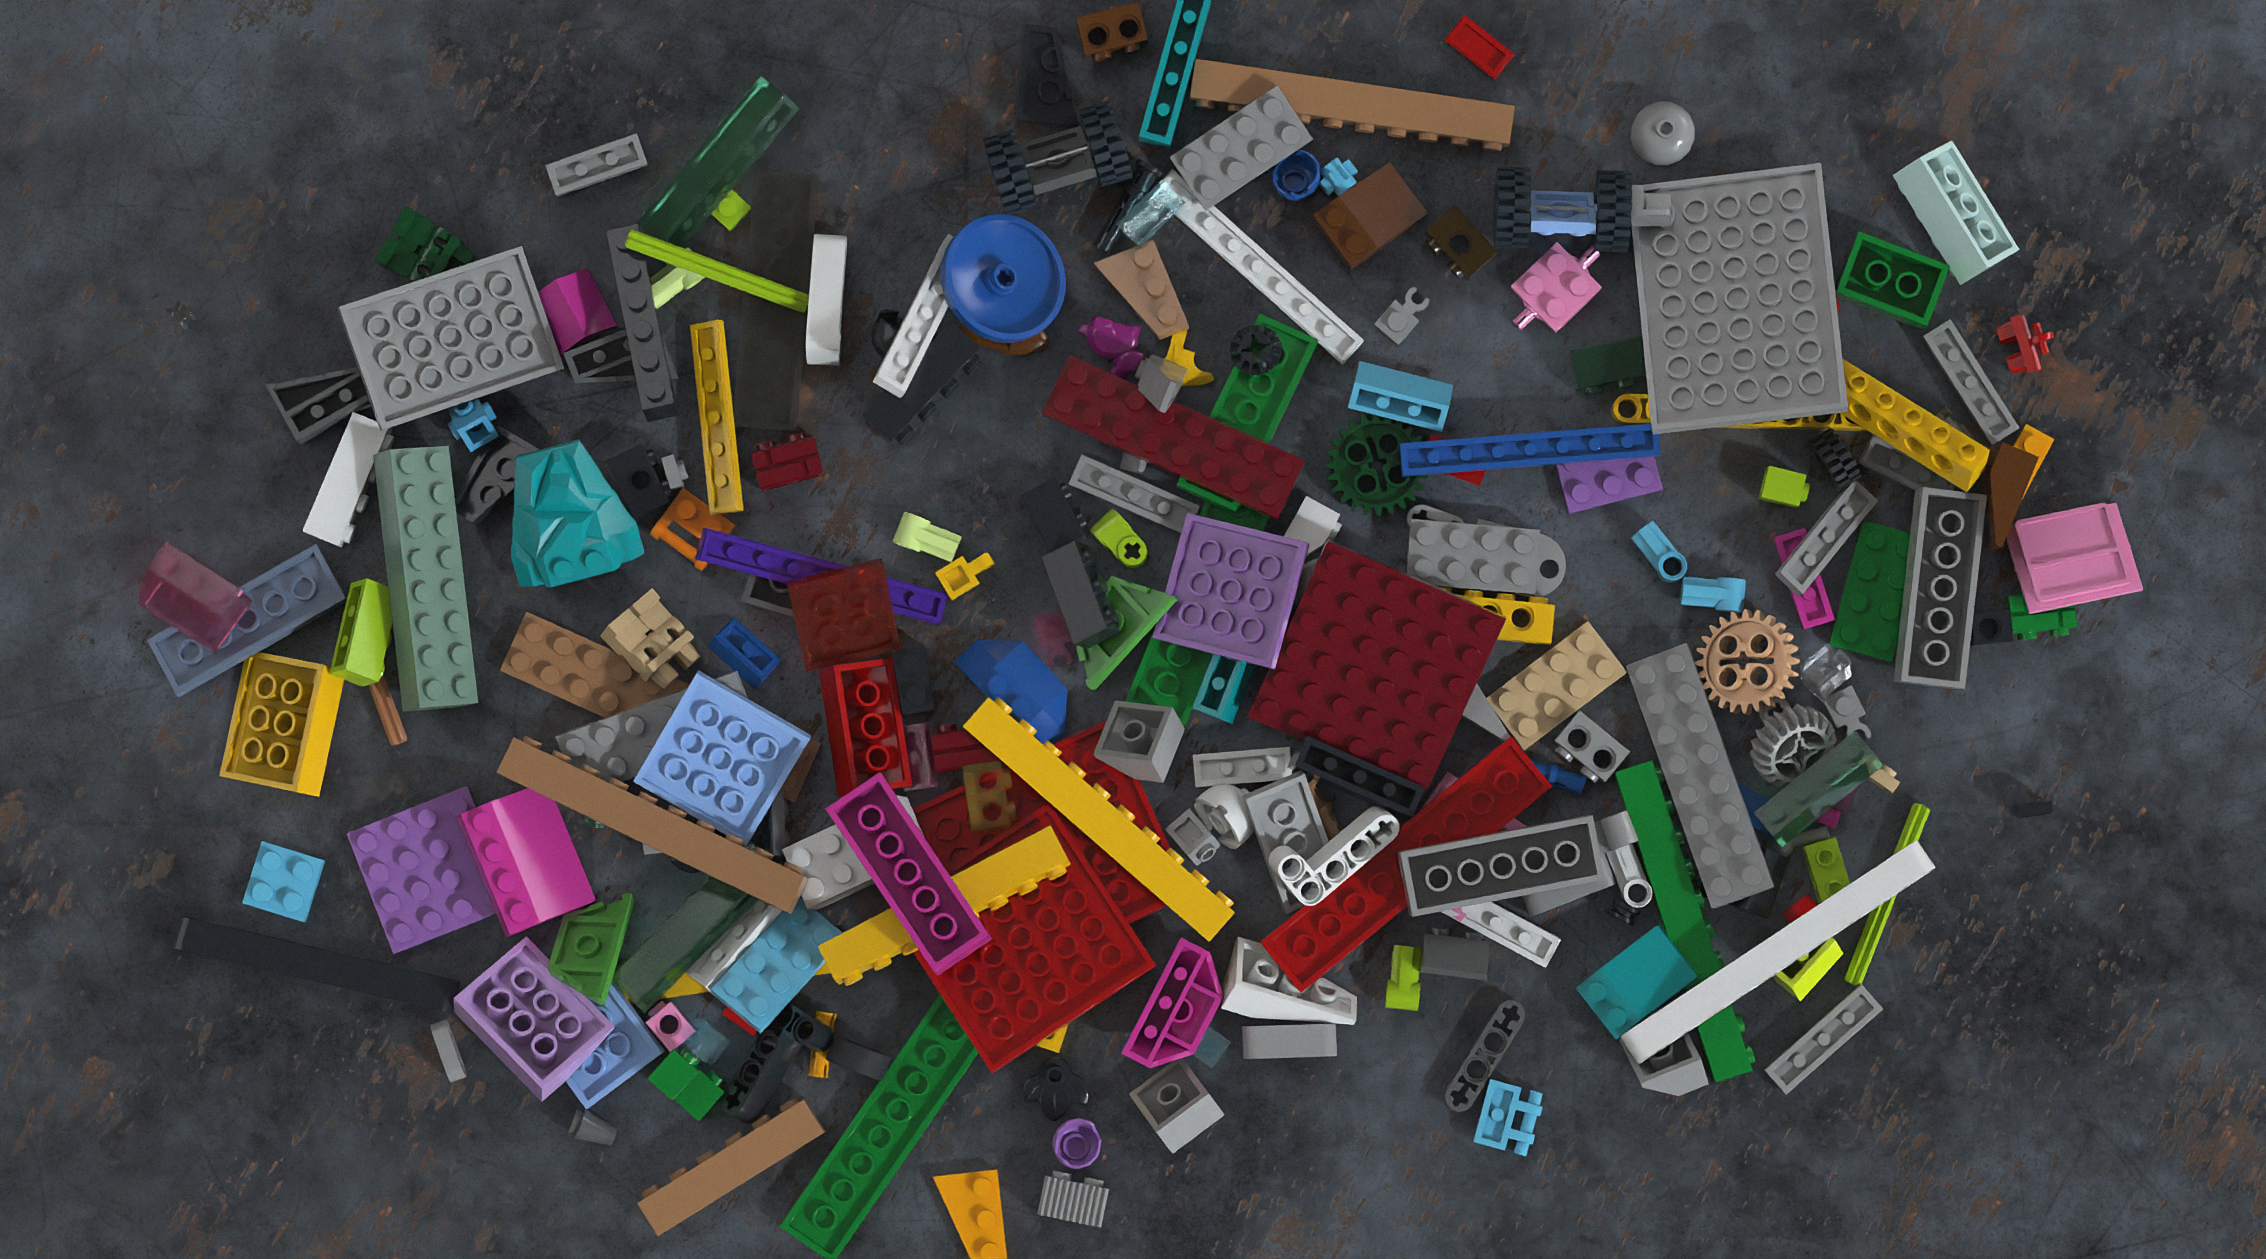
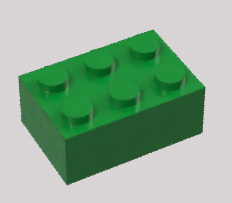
M1859 231L1854 236L1835 286V294L1841 300L1923 330L1928 326L1950 266Z

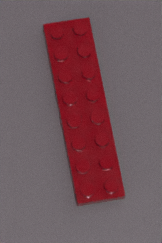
M1069 355L1042 411L1043 416L1278 521L1305 464V460L1176 402H1172L1168 410L1163 413L1138 390L1139 386Z

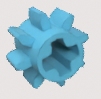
M1337 157L1320 170V175L1323 177L1319 182L1320 187L1327 196L1332 192L1340 196L1358 183L1353 177L1357 174L1358 170L1349 159L1342 163Z

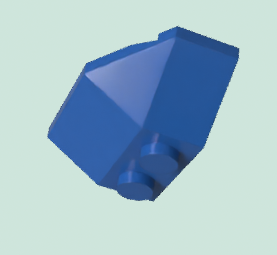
M977 640L954 661L987 698L989 697L995 701L999 697L1013 709L1009 715L1019 723L1023 718L1035 728L1037 732L1034 734V737L1042 744L1047 740L1055 744L1066 735L1067 688L1023 641Z

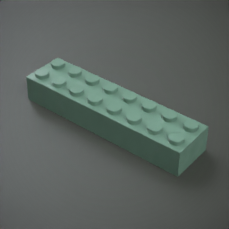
M449 446L389 449L374 454L403 712L478 703Z

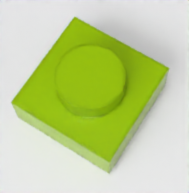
M729 186L706 208L730 232L752 209Z

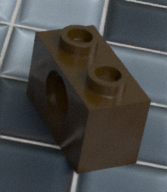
M1455 205L1447 210L1424 233L1428 238L1424 241L1425 244L1437 256L1440 253L1445 256L1449 261L1446 266L1458 279L1463 276L1469 281L1498 253ZM1455 237L1463 238L1467 243V250L1463 253L1454 252L1450 248V240Z

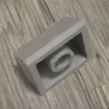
M1115 701L1093 754L1095 758L1134 779L1164 783L1185 728L1173 707Z
M1183 1058L1172 1061L1129 1093L1172 1154L1225 1115Z

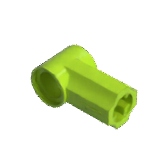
M1394 945L1391 977L1387 981L1385 1008L1418 1011L1421 986L1418 979L1422 948Z

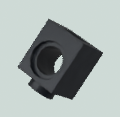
M2010 609L1974 613L1970 647L2014 641ZM1983 619L1991 621L1994 625V633L1991 637H1985L1980 633L1979 625Z

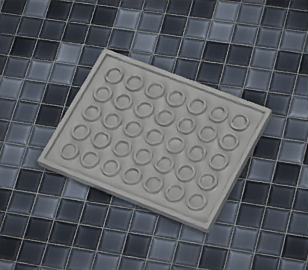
M1821 163L1643 185L1645 194H1671V226L1632 227L1653 435L1848 412Z

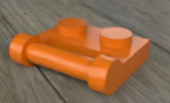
M682 488L649 535L656 540L659 538L695 563L694 567L697 570L703 572L709 563L695 560L697 549L669 530L668 526L672 521H675L700 539L703 528L731 534L736 525L722 515H710L707 504L685 488Z

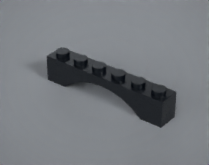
M634 224L607 230L606 232L641 407L647 422L679 416L657 317L647 255L625 246L630 230L641 232L639 225Z

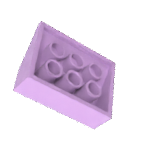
M526 936L454 997V1013L542 1102L577 1070L612 1032L615 1026L586 996L550 975L548 971L550 960Z

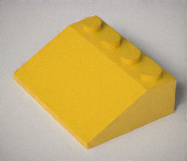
M258 652L245 659L219 776L319 797L344 680L330 675L331 666L262 652Z

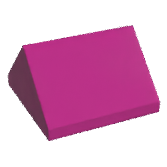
M588 268L555 279L538 292L560 355L617 326Z

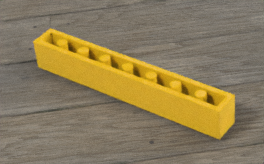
M1050 825L955 874L951 878L979 918V912L988 907L991 910H995L1009 902L1007 898L1019 892L1020 895H1024L1038 887L1036 883L1048 877L1049 880H1053L1067 872L1066 867L1071 865ZM892 908L818 945L834 980L839 985L845 983L846 986L862 979V973L871 968L877 971L892 963V957L903 953L904 956L918 950V947Z

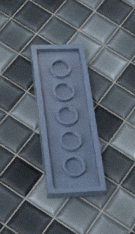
M315 544L147 639L175 694L180 697L346 603L347 597L320 547Z

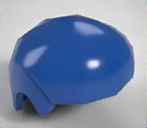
M1298 149L1295 153L1277 163L1272 171V184L1280 196L1292 201H1300L1310 197L1320 185V165L1313 154L1303 149Z

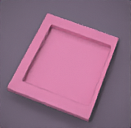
M2099 503L2021 519L2010 527L2006 540L2029 614L2143 590L2131 551V545L2128 542L2116 503Z

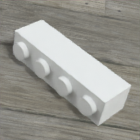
M355 412L352 413L303 528V532L343 548L345 542H351L357 528L353 522L357 513L362 514L367 506L369 496L366 495L370 483H376L373 455L391 449L394 441V436L391 435L392 428L380 431L377 421Z

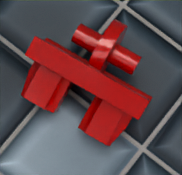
M2025 314L2010 317V322L1997 328L2002 345L2017 340L2021 350L2019 353L2006 357L2010 372L2028 371V373H2034L2043 370L2035 344L2038 346L2040 356L2050 353L2046 341L2055 338L2053 331L2043 334L2041 324L2038 322L2031 325L2034 337H2032Z

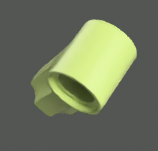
M666 263L665 268L651 277L656 309L664 305L683 289L688 290L699 283L704 276Z
M904 512L892 542L916 552L921 550L952 562L962 537L943 528L931 525V522L924 518Z

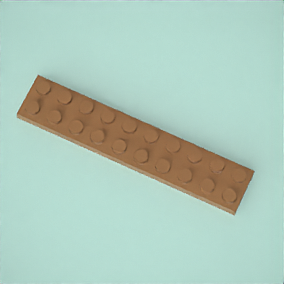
M526 612L500 671L602 717H608L686 689L690 685L675 679L663 689L652 678L645 682L639 676L640 673L636 672L629 665L622 654L619 656L615 651L528 612ZM813 739L809 740L779 790L784 791V798L796 803L822 743Z

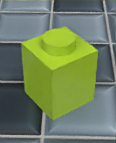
M1773 466L1766 467L1758 500L1791 508L1799 507L1800 501L1806 502L1810 484L1805 483L1806 474Z

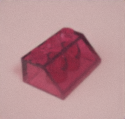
M166 541L146 568L138 604L214 654L252 603V600L240 588Z

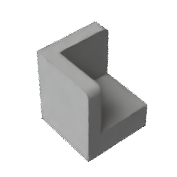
M1632 185V227L1671 226V194H1645L1643 185Z

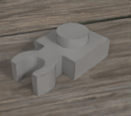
M1416 287L1408 290L1403 305L1394 300L1374 323V326L1397 346L1419 323V320L1413 314L1423 311L1430 299L1426 298L1421 304L1413 303L1411 297L1417 291Z
M1852 685L1821 700L1835 728L1837 729L1845 725L1847 729L1845 739L1850 746L1856 745L1853 739V732L1855 730H1861L1866 739L1871 737V731L1868 726L1860 723L1858 719L1865 715L1866 712Z

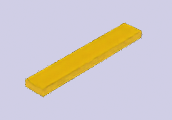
M718 319L690 325L709 512L712 516H719L744 511L724 322Z

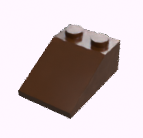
M1389 162L1315 213L1312 221L1351 271L1428 215V213Z
M2004 442L1990 448L1985 470L1981 474L1982 494L1987 495L1984 518L1986 549L1991 551L2003 547L2039 458Z

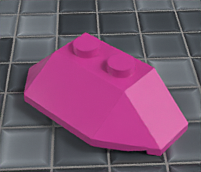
M1182 937L1180 938L1121 1054L1148 1068H1153L1195 1053L1224 997L1209 951Z

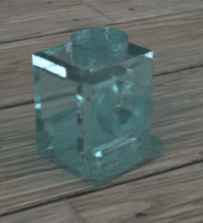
M705 1021L689 1040L687 1047L702 1061L713 1066L732 1043V1040L710 1022Z

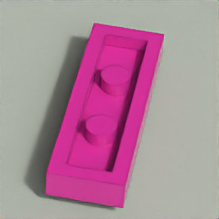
M1805 528L1773 538L1781 565L1806 536ZM1820 573L1802 595L1797 596L1789 588L1802 630L1835 620Z

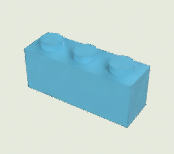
M1359 361L1348 408L1442 432L1450 405L1453 385Z

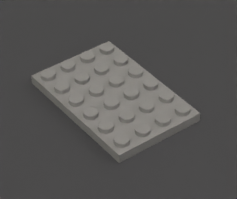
M522 246L337 308L380 431L564 369Z

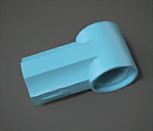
M1651 521L1631 537L1632 541L1655 568L1661 580L1666 583H1676L1684 577L1687 570L1685 557L1678 553L1654 521ZM1669 559L1676 560L1681 566L1680 573L1675 576L1668 575L1663 569V563Z
M1683 577L1680 605L1715 608L1714 610L1743 613L1746 580L1718 577L1717 580Z

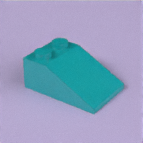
M1657 925L1601 967L1576 989L1613 1037L1618 1039L1644 1021L1699 975L1662 928Z

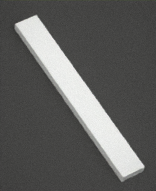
M1172 169L1151 192L1160 203L1304 332L1318 339V344L1341 365L1364 342L1358 334L1215 206L1205 211L1186 181L1176 171Z

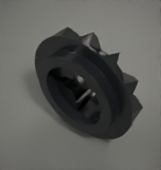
M1249 324L1247 327L1238 330L1231 341V359L1234 365L1246 374H1266L1276 367L1281 358V342L1275 331L1267 328L1264 324ZM1252 338H1255L1259 346H1265V349L1260 351V361L1258 362L1253 352L1246 351V349L1251 348Z

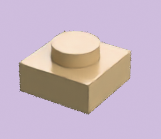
M1880 763L1879 766L1870 764L1863 773L1865 778L1888 794L1893 793L1900 784L1894 778L1897 773L1883 763Z

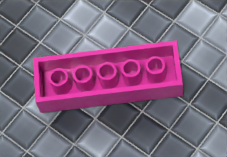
M880 772L826 808V811L937 975H940L992 940Z

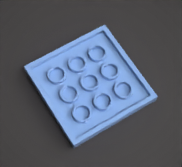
M698 670L633 782L697 819L715 826L716 830L727 835L729 833L744 840V846H747L809 742L811 735Z

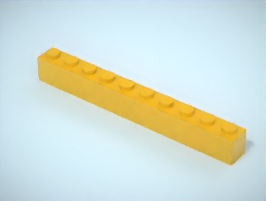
M988 697L963 727L1210 942L1235 913L1230 908L1234 902L1220 890L1216 895L1205 887L1210 881L1196 869L1189 873L1181 866L1184 859L1171 847L1165 852L1156 844L1160 838L1147 826L1140 830L1133 824L1132 821L1135 816L1123 805L1116 809L1107 800L1111 795L1099 784L1096 783L1091 787L1085 782L1083 778L1086 773L1075 763L1071 762L1067 766L1058 758L1062 752L1048 740L1044 744L1034 737L1037 730L1023 718L1019 723L1009 715L1013 709L1003 700L997 697L993 701Z

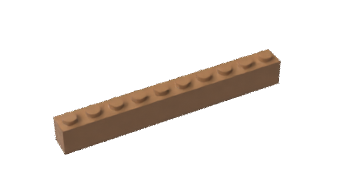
M1195 59L1190 102H1196L1195 107L1214 110L1215 105L1228 107L1227 112L1235 114L1278 85L1303 124H1310V119L1323 121V126L1340 129L1342 124L1355 126V131L1363 133H1374V129L1387 130L1386 135L1397 138H1405L1406 133L1419 135L1418 140L1436 143L1438 138L1451 140L1450 145L1469 147L1470 143L1481 144L1483 150L1501 152L1502 148H1508L1510 144L1515 110L1513 105Z
M527 736L524 737L523 741L513 737L496 773L792 914L808 881L806 877L801 875L802 868L788 861H785L783 866L772 861L773 854L759 847H756L755 851L752 852L743 847L744 840L729 833L723 838L714 833L715 826L698 819L696 824L685 820L687 813L669 805L667 810L656 806L658 799L641 791L637 797L627 792L629 785L612 777L608 783L598 778L600 774L598 770L582 764L579 769L569 764L570 757L556 750H553L551 755L540 750L543 744Z

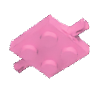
M1556 242L1511 285V289L1522 299L1526 308L1512 320L1515 326L1518 325V329L1522 331L1529 322L1536 318L1544 322L1556 334L1602 290V287L1590 276L1587 269L1591 263L1601 256L1600 253L1594 251V247L1590 246L1585 253L1577 258L1570 255Z

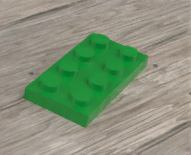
M1864 520L1861 521L1829 639V646L1892 662L1899 637L1910 533Z

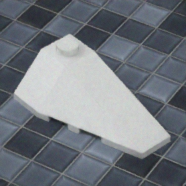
M1241 937L1236 939L1222 984L1224 995L1221 1001L1222 1009L1251 1018L1355 1024L1357 1016V997L1325 978H1319L1301 993L1260 943Z

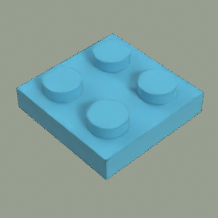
M262 841L242 903L306 922L325 860Z

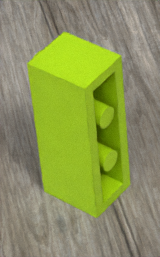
M368 578L350 584L330 668V675L362 687L379 682L385 669L383 662L385 652L392 639V633L390 632L392 614L388 586Z

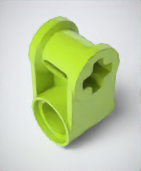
M1113 508L1089 529L1090 533L1100 544L1127 568H1139L1146 562L1148 554L1145 543ZM1130 546L1133 549L1137 546L1140 547L1138 550L1140 557L1138 559L1134 557L1125 558L1127 556L1126 547Z

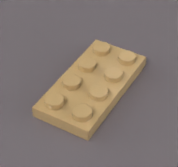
M1587 621L1486 699L1500 721L1524 751L1625 675L1627 671L1589 621Z

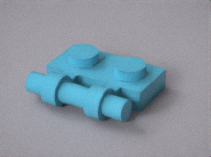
M1489 1079L1473 1142L1505 1151L1508 1138L1517 1140L1514 1153L1526 1156L1529 1144L1533 1145L1535 1135L1532 1133L1536 1118L1542 1112L1543 1107L1540 1106L1543 1093L1530 1090L1528 1101L1523 1102L1519 1100L1521 1087ZM1516 1110L1524 1112L1520 1131L1511 1129Z

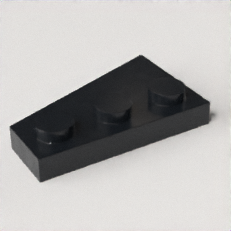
M499 425L495 427L499 437L484 445L454 495L456 513L475 525H478L514 492L516 456L540 450Z

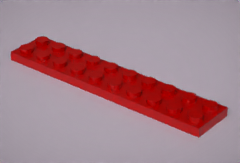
M1510 736L1413 815V818L1402 824L1394 840L1316 905H1304L1262 939L1260 944L1302 993L1407 906L1398 851L1496 833L1552 787L1551 784Z

